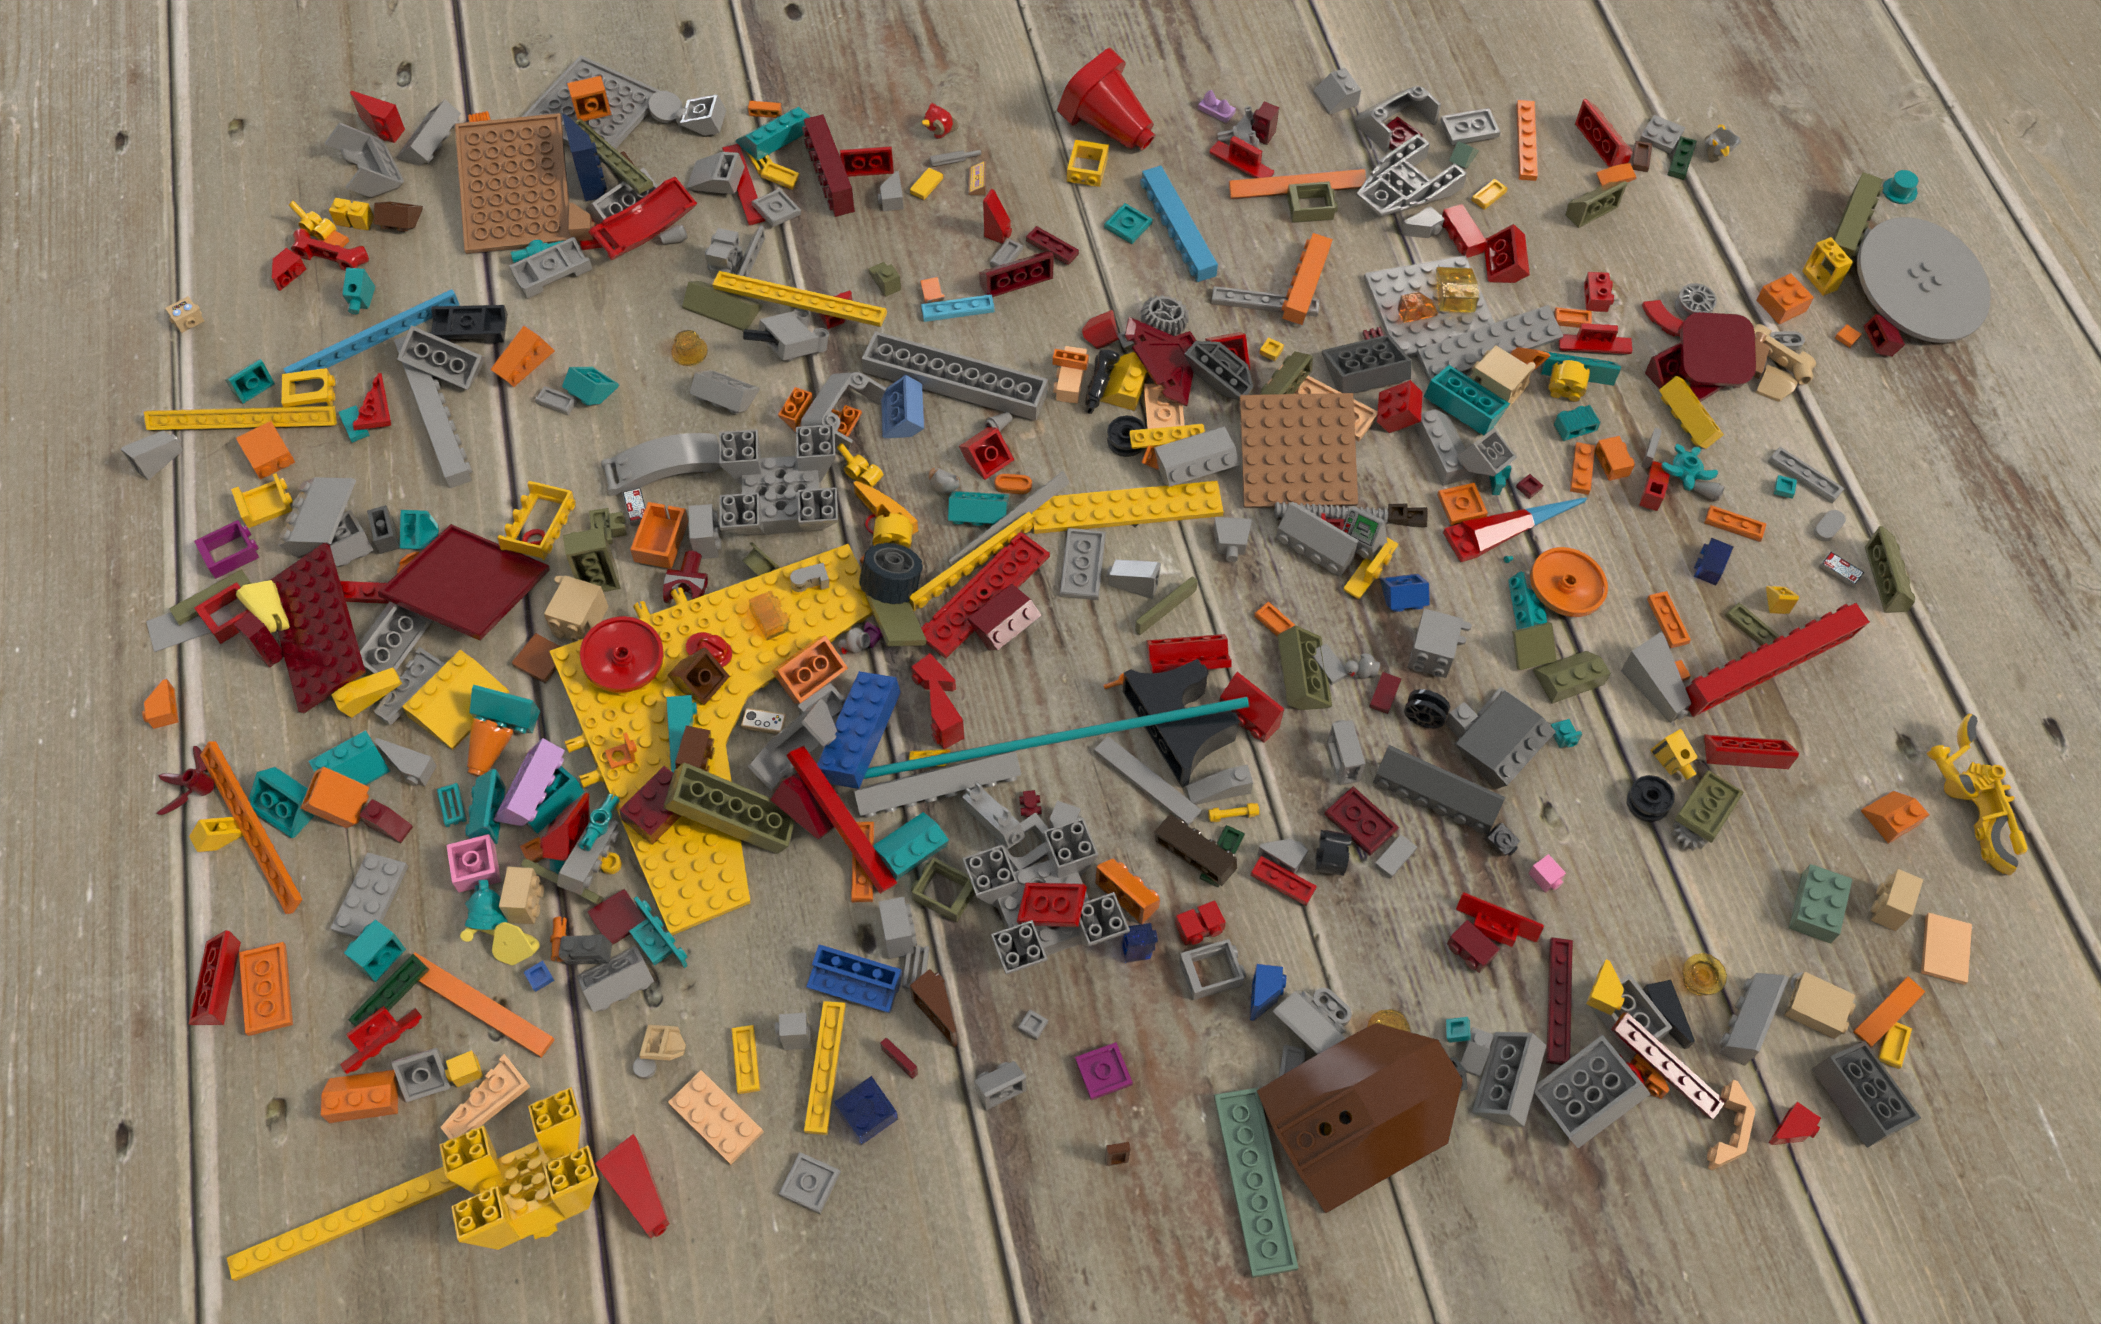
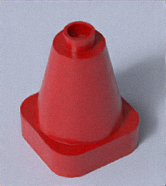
M1109 47L1081 68L1070 79L1064 89L1057 112L1072 126L1083 120L1129 149L1138 146L1141 150H1144L1156 136L1151 131L1154 123L1122 75L1126 62Z

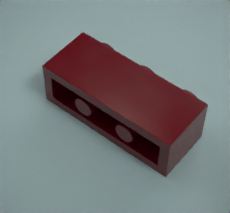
M251 611L234 624L254 654L269 668L280 662L284 657L283 650L266 625Z

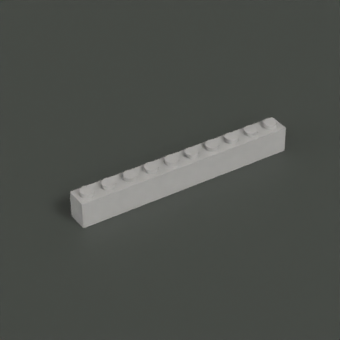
M406 336L394 340L398 353L401 351ZM402 362L449 487L453 488L472 481L470 473L473 471L469 462L465 463L464 459H467L464 448H459V445L462 444L459 435H454L453 432L456 431L453 420L449 421L448 417H451L448 406H443L446 403L442 392L438 393V390L441 389L438 380L433 379L434 375Z

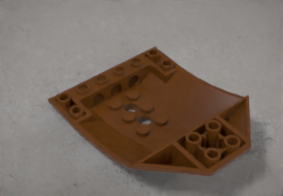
M1375 1023L1300 1064L1258 1089L1257 1093L1274 1132L1296 1171L1324 1212L1328 1213L1447 1145L1450 1139L1463 1079L1438 1039ZM1344 1110L1349 1111L1352 1115V1121L1349 1124H1343L1339 1119L1340 1113ZM1323 1122L1329 1123L1332 1127V1131L1328 1136L1320 1132V1126Z

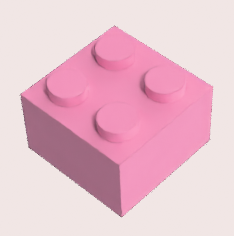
M489 834L446 845L452 883L459 893L474 889L475 885H479L478 880H488L489 885L501 882L496 847Z

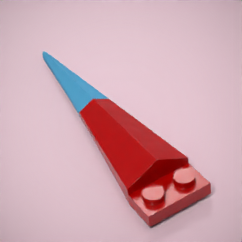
M1584 497L1462 521L1461 524L1445 528L1443 534L1459 561L1464 562L1478 558L1520 533L1585 503L1587 498Z

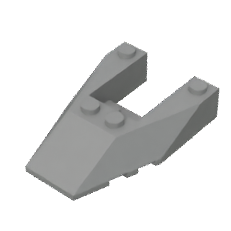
M1417 134L1381 158L1380 163L1374 168L1371 176L1365 181L1356 196L1380 216L1389 215L1454 195L1464 187L1467 172L1454 163L1430 180L1414 166L1427 158L1430 143Z

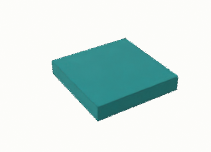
M1124 203L1104 223V228L1133 244L1153 223V219Z

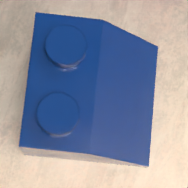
M1419 574L1380 578L1385 603L1391 610L1400 612L1404 611V608L1423 609L1424 606L1430 605L1429 582Z
M1263 964L1256 965L1252 979L1251 1021H1255L1275 1005L1279 995H1283L1287 975L1283 974V967Z

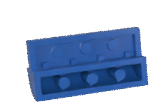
M818 945L807 988L890 1013L896 993H898L902 979L901 969L827 946Z

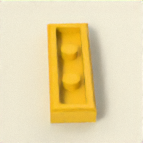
M754 1025L731 1028L737 1093L744 1094L760 1091Z

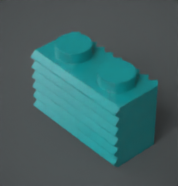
M1591 405L1585 407L1578 406L1574 410L1560 412L1556 417L1554 427H1556L1557 432L1561 435L1562 440L1566 441L1597 431L1601 422Z

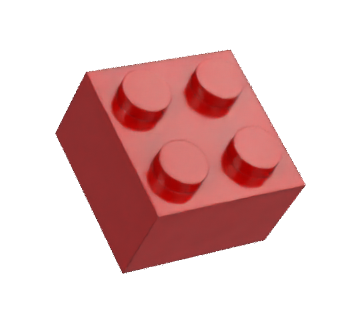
M1411 380L1379 392L1377 423L1388 433H1392L1421 422L1423 392Z

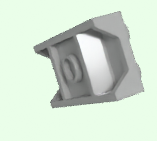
M575 237L509 265L513 277L527 298L543 292L542 286L573 272L576 276L592 270L589 258L584 256Z

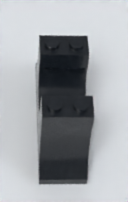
M1198 659L1162 673H1141L1130 669L1124 672L1122 692L1138 717L1185 709L1186 704L1195 702L1205 694L1209 673L1204 664L1201 665ZM1230 710L1145 726L1144 728L1181 788L1189 785L1190 776L1202 759L1235 741L1239 718L1235 712Z

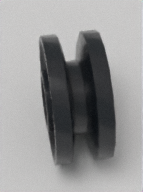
M1128 415L1119 416L1112 420L1107 430V443L1110 450L1123 457L1139 454L1144 448L1132 449L1129 433L1131 430L1146 429L1145 424L1140 419Z
M1417 689L1410 692L1408 702L1404 708V714L1410 721L1419 726L1431 729L1444 726L1447 718L1446 715H1448L1450 710V704L1445 697L1436 692Z
M1653 775L1642 776L1635 780L1627 794V806L1635 817L1648 822L1660 821L1666 817L1675 801V793L1671 785L1666 780Z

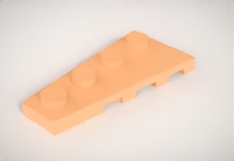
M505 1054L499 1059L500 1063L494 1070L490 1069L485 1075L486 1079L481 1085L471 1091V1096L464 1104H460L441 1126V1129L449 1139L456 1138L482 1126L530 1088V1085Z

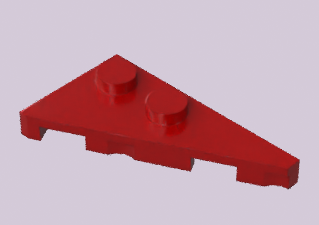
M378 373L372 382L373 387L371 391H368L363 401V406L358 411L359 416L357 420L353 422L354 430L391 426L382 373Z

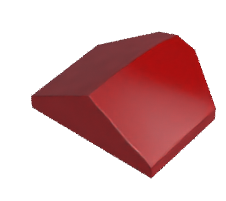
M1112 310L1089 319L1082 329L1084 339L1096 349L1119 340Z

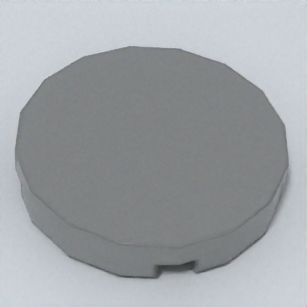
M668 91L654 93L648 103V110L651 116L662 123L675 122L677 112L680 108H683L680 99Z

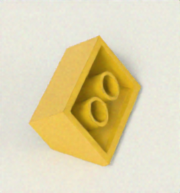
M1131 352L1120 356L1119 362L1115 364L1114 369L1111 371L1108 385L1100 401L1135 411L1149 373L1136 353Z

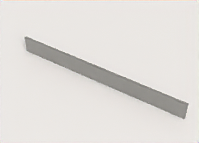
M1064 471L950 558L948 561L951 566L1027 512H1034L1066 487L1070 482Z

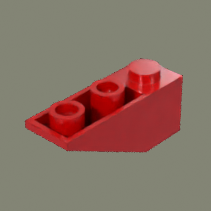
M1652 461L1639 506L1658 511L1664 499L1670 476L1669 473L1662 469V463Z

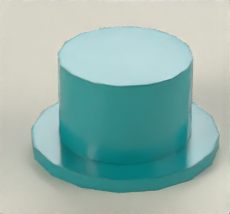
M1900 170L1895 173L1893 178H1889L1884 182L1883 194L1891 202L1897 204L1912 203L1918 194L1916 188L1919 182L1918 177L1911 171Z

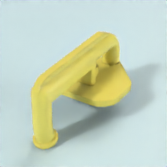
M506 922L500 923L494 930L467 927L460 934V938L465 942L471 941L477 931L493 935L492 953L494 957L509 965H515L532 956L540 947L539 941L536 938L523 933L518 926Z

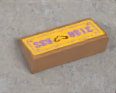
M986 161L969 167V195H986Z

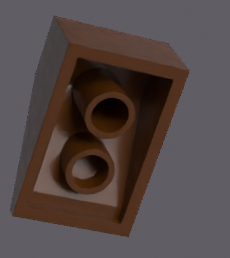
M929 969L910 985L911 998L955 1047L958 1045L957 1033L944 985L945 980L938 972L934 974Z

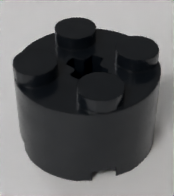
M1321 830L1319 836L1320 845L1315 856V870L1344 876L1350 853L1348 846H1351V834Z

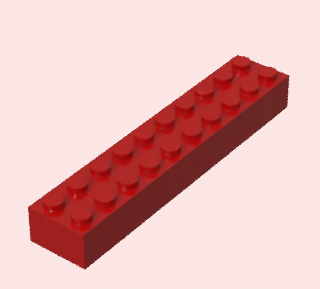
M1857 603L1850 606L1845 604L1839 607L1834 614L1832 612L1826 613L1818 622L1814 619L1807 623L1805 628L1800 629L1798 627L1792 630L1789 636L1784 637L1782 635L1776 638L1773 644L1768 645L1766 643L1756 649L1757 652L1755 653L1749 651L1740 657L1741 660L1736 662L1733 659L1726 663L1724 668L1719 669L1717 667L1711 670L1708 676L1703 677L1701 675L1692 680V684L1685 688L1691 701L1688 711L1692 717H1695L1853 638L1870 621Z

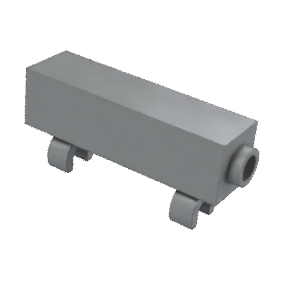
M975 782L976 787L974 789L966 788V794L962 798L967 811L1008 849L1025 838L1021 823L1011 815L1007 808L1002 807L983 790V787L978 782Z

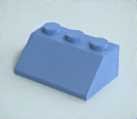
M905 375L886 388L881 400L882 437L884 438L912 437L924 429L922 383Z

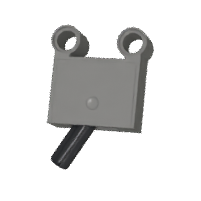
M797 308L792 312L760 319L759 329H744L743 339L766 342L782 360L793 361L795 357L815 352H825L827 350L829 332L823 328H816L811 333L807 329L809 312Z

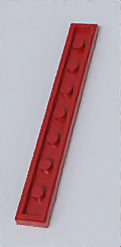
M803 745L790 751L786 755L878 892L881 894L894 887L897 881L805 746Z

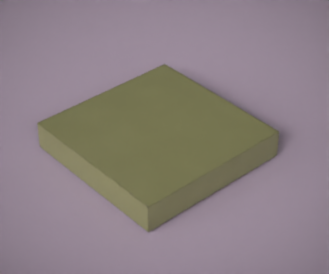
M1547 622L1512 631L1518 670L1557 661L1552 623Z

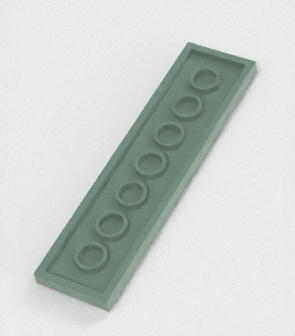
M1259 1088L1214 1095L1252 1278L1297 1271L1299 1269L1264 1110L1257 1093Z

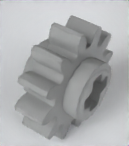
M1675 821L1673 824L1674 830L1671 834L1678 836L1675 843L1682 842V849H1685L1688 845L1691 851H1694L1696 847L1702 849L1708 843L1706 839L1679 822Z

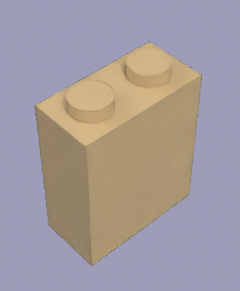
M1804 972L1796 981L1784 1016L1836 1039L1840 1034H1845L1848 1029L1849 1022H1847L1848 1015L1851 1016L1856 1004L1853 1003L1855 995Z

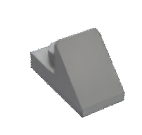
M1472 1027L1470 1031L1471 1040L1466 1043L1460 1063L1466 1072L1480 1077L1490 1053L1489 1048L1494 1035Z

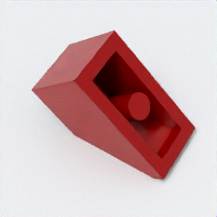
M930 653L911 667L912 680L916 685H921L925 690H930V674L934 675L944 691L953 692L956 690V680Z
M1796 1102L1789 1108L1768 1143L1779 1145L1803 1142L1808 1137L1814 1138L1820 1130L1818 1123L1821 1117L1799 1102Z

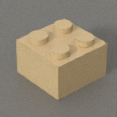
M507 867L499 908L509 923L535 924L536 917H539L540 897H543L544 885L533 868Z
M1897 869L1892 875L1889 874L1885 883L1881 882L1877 888L1876 894L1879 896L1874 901L1870 910L1873 912L1871 921L1897 931L1913 915L1924 879Z

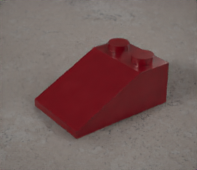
M798 773L781 782L770 799L774 804L817 839L835 829Z

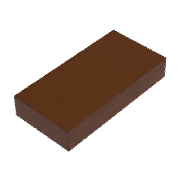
M1635 141L1631 163L1633 170L1648 172L1652 143Z
M1129 1142L1106 1145V1165L1128 1163L1131 1150Z

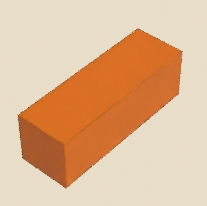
M749 101L748 112L749 116L776 118L781 115L782 108L781 103Z
M1055 349L1052 365L1086 371L1089 355Z

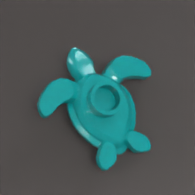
M1676 444L1674 449L1678 454L1674 457L1673 465L1663 462L1661 465L1662 469L1667 473L1678 476L1683 481V488L1687 491L1693 489L1697 479L1708 481L1716 478L1718 475V470H1704L1702 461L1697 457L1701 451L1700 447H1694L1689 452L1685 451L1682 445Z

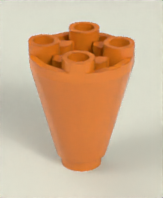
M474 718L470 732L467 763L469 769L467 773L479 777L488 772L510 741L513 730L505 727L498 728V724L489 720L484 722Z

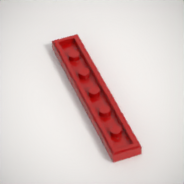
M734 144L722 147L723 152L739 153L745 166L737 187V193L748 225L765 222L761 214L752 206V201L758 199L740 146Z

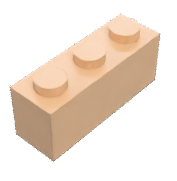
M1065 346L1066 351L1087 354V349ZM1063 366L1057 368L1056 378H1058V382L1054 383L1053 393H1056V401L1078 404L1084 370Z

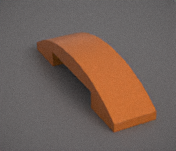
M1907 976L1853 1033L1862 1041H1866L1871 1048L1918 1001L1925 991Z

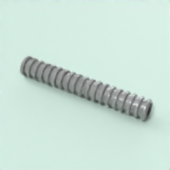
M1279 502L1275 503V519H1278V517L1283 519L1291 502H1288V504H1285V502H1282V504H1279ZM1300 503L1301 507L1320 518L1321 513H1325V519H1344L1346 521L1351 506L1345 508V506L1339 507V505H1336V507H1333V505H1330V507H1327L1325 504L1324 506H1321V504H1318V506L1312 504L1310 506L1309 503H1306V505ZM1363 507L1359 508L1384 520L1385 525L1387 524L1388 510L1386 508L1383 510L1381 508L1375 510L1373 507L1371 509L1369 507L1365 509Z

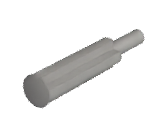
M964 150L934 155L930 156V164L933 167L965 161L967 157L978 156L982 153L981 150L965 153Z

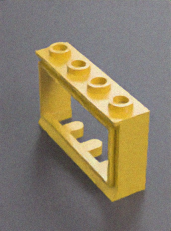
M528 481L529 496H521L522 509L513 510L514 523H506V537L499 535L497 539L501 550H510L545 560L552 551L553 543L559 538L562 526L567 523L570 511L574 510L576 501L570 490ZM538 498L562 504L540 546L516 540Z

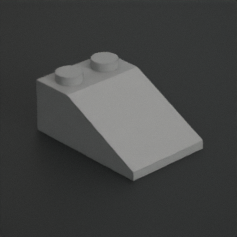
M351 510L344 512L330 545L336 567L347 565L351 560L364 557L373 551L364 530Z

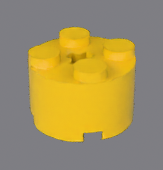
M1565 360L1563 364L1559 365L1558 362L1555 363L1549 382L1550 395L1553 398H1560L1562 396L1569 398L1573 402L1579 401L1586 393L1590 370H1586L1584 364L1577 361Z
M894 513L889 514V517L878 516L874 523L873 546L883 543H895L910 549L913 524H910V519Z

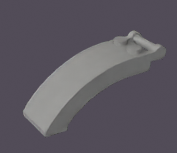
M687 433L661 437L634 446L611 459L602 460L601 465L605 470L608 482V494L617 495L623 491L643 487L651 482L672 475L689 472L711 473L721 468L717 436L709 433ZM614 467H616L620 483L618 484L615 482L612 470Z

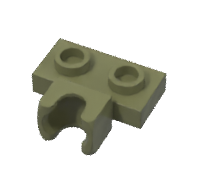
M609 508L589 511L591 529L603 527L608 544H613L612 535L613 537L627 535L624 525L626 520L623 512L610 513Z

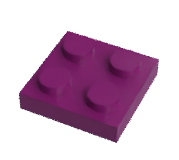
M1117 1042L1075 1057L1090 1100L1127 1088L1133 1084Z

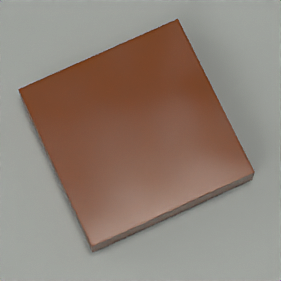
M535 633L512 661V665L539 681L546 683L556 671L550 650L561 646Z

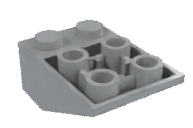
M720 152L697 160L686 189L735 194L745 167L739 153Z

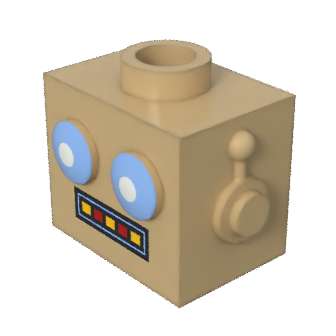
M189 296L165 308L170 316V322L175 324V327L181 333L204 322L199 306L194 304Z

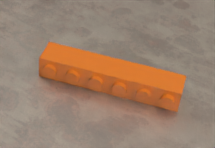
M1313 233L1311 239L1306 240L1304 246L1306 251H1302L1299 260L1302 264L1298 263L1295 273L1298 275L1293 276L1290 284L1293 288L1289 287L1286 298L1289 300H1284L1281 309L1284 311L1282 319L1303 325L1333 239Z

